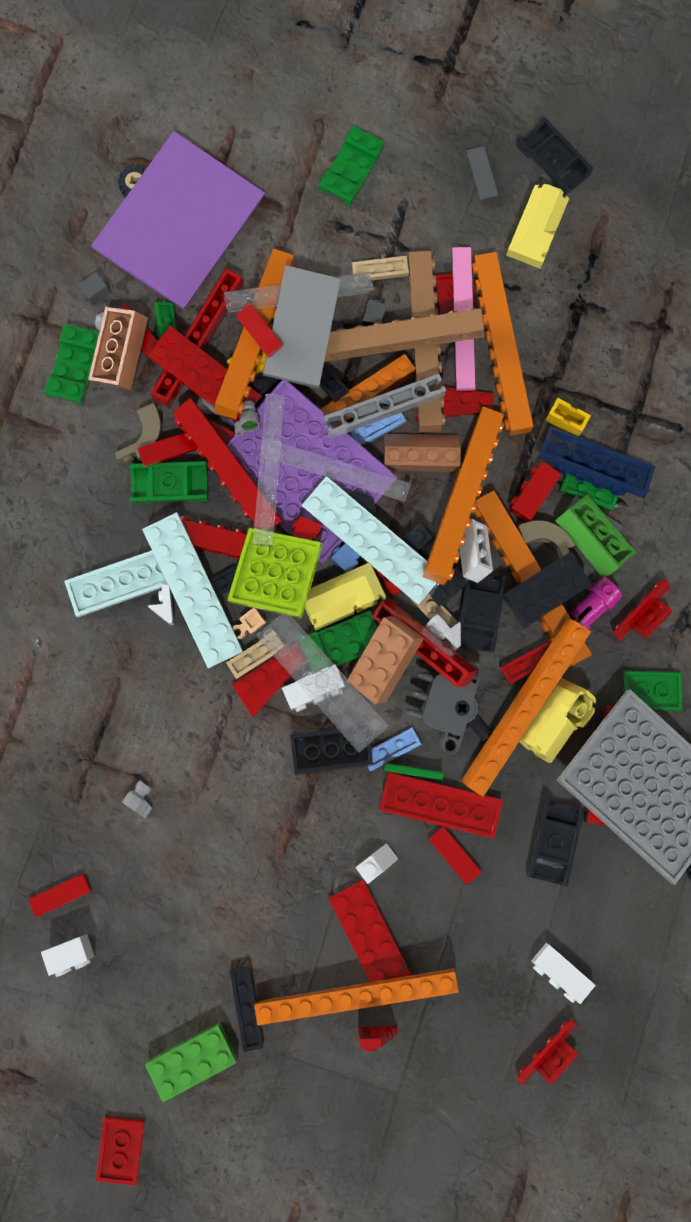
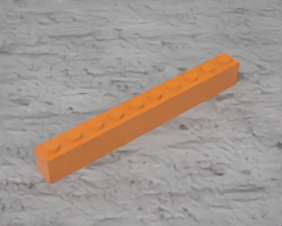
M274 248L252 303V306L271 330L273 328L272 320L275 318L285 266L295 267L296 265L293 263L294 255ZM243 327L214 409V413L235 420L238 413L242 414L245 406L243 399L249 396L251 389L249 383L250 381L254 382L257 372L254 370L255 366H259L262 355H260L262 349L245 327Z
M497 252L475 255L474 261L471 263L472 274L476 276L474 281L475 290L479 291L480 295L478 297L479 308L483 309V326L486 325L487 332H485L486 342L490 343L489 358L494 362L492 372L494 378L497 377L496 391L497 395L501 396L502 401L500 402V410L505 415L503 420L505 422L504 429L505 431L508 430L509 436L530 433L533 429V422Z
M483 406L478 414L428 558L423 578L444 585L447 580L451 581L455 571V569H452L453 564L457 563L460 557V552H458L459 546H463L466 535H463L464 531L469 529L472 521L469 518L470 513H474L476 509V496L479 497L483 486L480 485L481 481L485 480L488 474L486 466L487 464L490 465L494 454L491 452L498 444L499 438L497 434L498 432L501 433L505 423L502 422L504 416L502 413Z
M495 491L475 500L477 506L474 515L476 518H480L482 523L487 526L488 534L492 538L491 543L496 551L499 550L501 553L503 564L510 568L512 572L510 575L513 581L521 584L540 572V566ZM563 605L540 619V626L544 632H548L551 637L549 641L551 642L567 618L571 619ZM585 642L568 668L592 655Z
M567 618L462 778V783L481 796L485 795L590 635V630L577 621Z
M455 968L259 1000L254 1004L257 1025L459 993Z

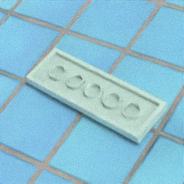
M153 551L64 581L77 618L161 589V585H168Z

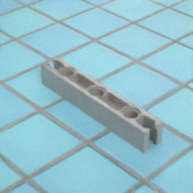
M436 374L323 416V424L325 428L328 427L329 439L444 397L446 393L445 386L436 391H429V386L439 385V382L442 381L440 375ZM420 390L424 395L417 396L415 391ZM385 403L389 408L384 410L379 405ZM349 416L352 417L354 421L351 423H347L344 420V418ZM340 422V426L332 429V427L328 426L329 423Z

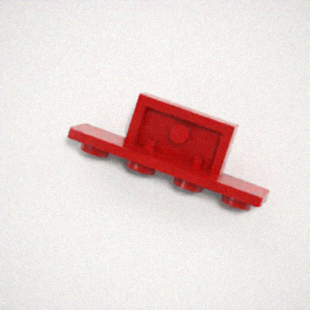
M664 578L661 582H658L654 586L653 591L648 596H644L640 604L628 613L627 618L617 624L614 629L617 641H621L631 629L647 639L672 613L671 608L659 601L670 589L667 579Z
M572 1019L569 1022L565 1021L559 1028L560 1032L548 1039L546 1047L542 1052L538 1051L532 1057L533 1061L528 1067L524 1066L519 1071V1077L517 1078L519 1083L524 1085L538 1071L552 1085L579 1056L564 1041L578 1026Z

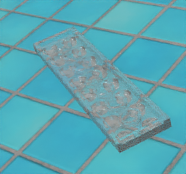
M281 614L256 635L358 753L389 728L387 723L291 616Z

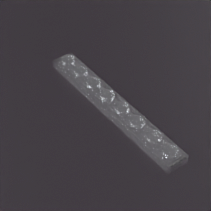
M369 272L336 277L341 279L337 297L373 292V284ZM281 284L224 292L228 313L242 311L249 304L255 309L277 306Z
M266 394L253 537V545L273 547L285 395Z
M265 438L259 455L274 462L327 477L331 480L404 503L411 483Z

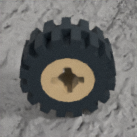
M134 165V168L129 166L128 170L125 168L123 173L119 174L118 185L124 198L136 184L135 182L142 176L144 168L140 167L138 169V166Z

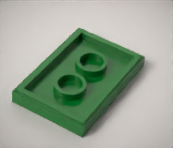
M623 671V694L626 690L630 689L653 711H682V672Z

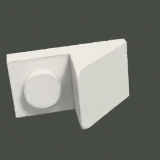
M161 585L162 591H159V601L163 602V604L149 605L148 607L169 625H174L172 591L169 585Z
M437 614L426 624L425 627L452 650L455 651L461 645L460 622L450 629L445 620Z

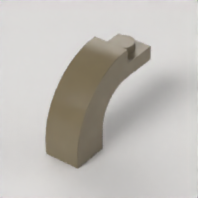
M154 403L137 410L143 426L142 434L136 443L115 452L120 465L123 463L129 464L136 457L142 463L137 449L161 441L162 422Z
M530 521L517 527L526 545L536 542L547 543L556 550L559 559L568 554L569 550H572L575 546L566 531L550 522Z

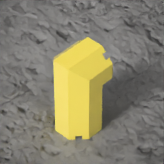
M543 184L542 188H538L539 185H535L506 255L541 269L569 201L567 196L566 198L562 196L564 192L561 189L548 184Z
M367 563L310 588L305 610L316 631L353 615L354 610L360 613L378 604V599H381V601L386 600V596L371 563Z
M561 678L519 743L527 750H532L534 755L548 763L552 762L572 732L578 729V726L585 727L593 717L595 708L592 707L593 702L596 703V698L590 691Z

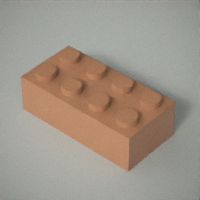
M395 616L384 617L348 678L347 683L374 704L387 702L424 638Z

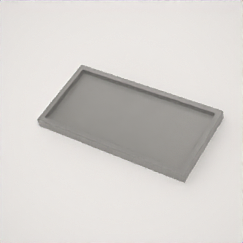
M285 266L272 332L282 343L283 347L270 358L266 357L263 371L264 376L319 388L340 278Z

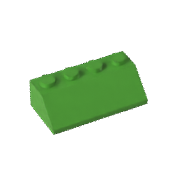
M588 494L555 520L568 533L574 544L602 577H608L636 553L634 548Z

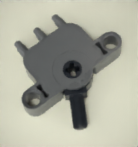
M468 662L478 672L468 686L457 688L440 673L435 675L420 671L417 673L418 678L428 681L429 684L426 693L415 690L411 692L412 696L423 700L421 710L406 709L405 714L419 719L423 726L442 732L438 746L443 753L455 754L458 752L465 728L470 727L484 743L491 736L487 728L478 720L481 716L478 714V704L474 697L482 674V668L476 662ZM458 704L463 705L461 707L463 711H457L459 709ZM448 740H451L453 743V747L451 750L448 751L445 747V743Z

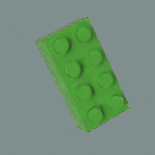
M219 1022L146 1062L145 1066L162 1102H165L236 1064L238 1058Z

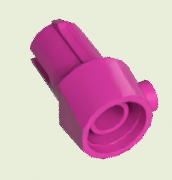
M602 577L587 589L589 594L568 612L569 616L574 620L588 608L589 612L578 622L587 629L591 628L590 625L606 610L611 611L623 596L620 590L606 577Z

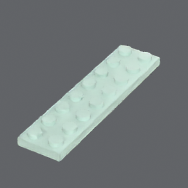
M327 476L302 504L307 511L367 562L371 563L374 568L418 605L437 584L422 577L427 561Z
M175 513L143 528L142 530L207 667L210 668L242 653L243 649L179 514Z

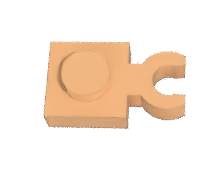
M252 608L239 618L242 624L234 625L232 628L233 631L240 629L241 634L237 639H243L247 631L253 634L267 622L257 608Z

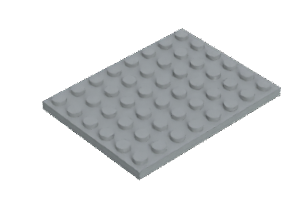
M630 689L626 690L557 781L666 880L675 885L691 864V745Z

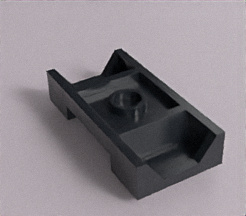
M546 117L527 136L519 137L516 147L527 158L531 157L553 180L552 185L564 192L563 197L592 174L594 168Z
M420 523L402 540L428 561L436 537L426 524ZM457 563L453 564L452 569H455L451 581L447 580L444 585L437 583L429 592L439 607H444L449 599L458 591L472 583L470 579L463 577L462 569Z
M487 575L480 582L472 581V583L464 588L465 592L460 616V648L494 653L506 576Z
M548 799L543 800L539 828L527 877L568 887L585 808L570 806Z

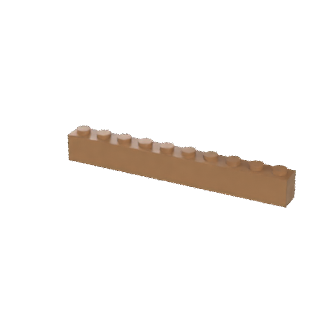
M431 251L409 252L408 255L411 318L429 317L431 314H438V309H435L434 303H437V292L433 290V286H436V275H432V269H435V258H431ZM440 344L413 348L415 382L442 372V362L438 361V355L441 354ZM441 378L442 381L439 382V385L429 386V391L441 389L443 387V379ZM417 390V391H416V395H417V396H423V395H424V393H423L422 391H420V390ZM444 397L417 407L418 433L441 432L442 425H445V414L441 413V407H444Z
M469 308L461 312L450 311L442 315L431 314L429 317H413L410 320L404 321L394 320L391 323L385 324L375 323L372 326L341 328L330 332L324 362L484 338L481 308Z

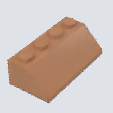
M105 307L88 380L115 388L132 389L148 317L136 311Z
M384 434V466L390 471L459 472V435Z

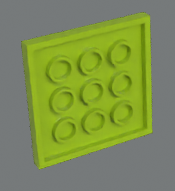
M249 528L228 601L230 603L302 618L323 544L317 541Z

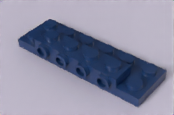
M551 425L538 456L555 463L554 469L558 470L561 475L569 474L574 476L579 482L587 481L592 483L597 489L605 488L610 490L614 496H624L628 492L645 499L655 470L653 465Z

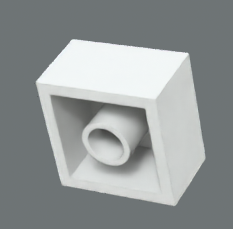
M87 934L41 952L48 975L55 974L56 977L68 973L72 970L71 967L73 966L76 970L90 964V959L95 957Z

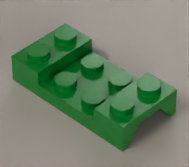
M352 126L332 166L321 179L318 185V192H329L341 198L346 206L351 208L384 150L385 141Z
M64 324L59 339L61 344L52 375L48 377L44 391L47 398H62L83 406L90 383L88 379L99 332Z
M206 461L156 463L146 467L143 464H130L132 487L130 502L132 505L168 501L208 502Z
M371 611L357 615L350 620L322 631H316L299 638L312 675L334 665L337 667L362 656L377 630V625Z

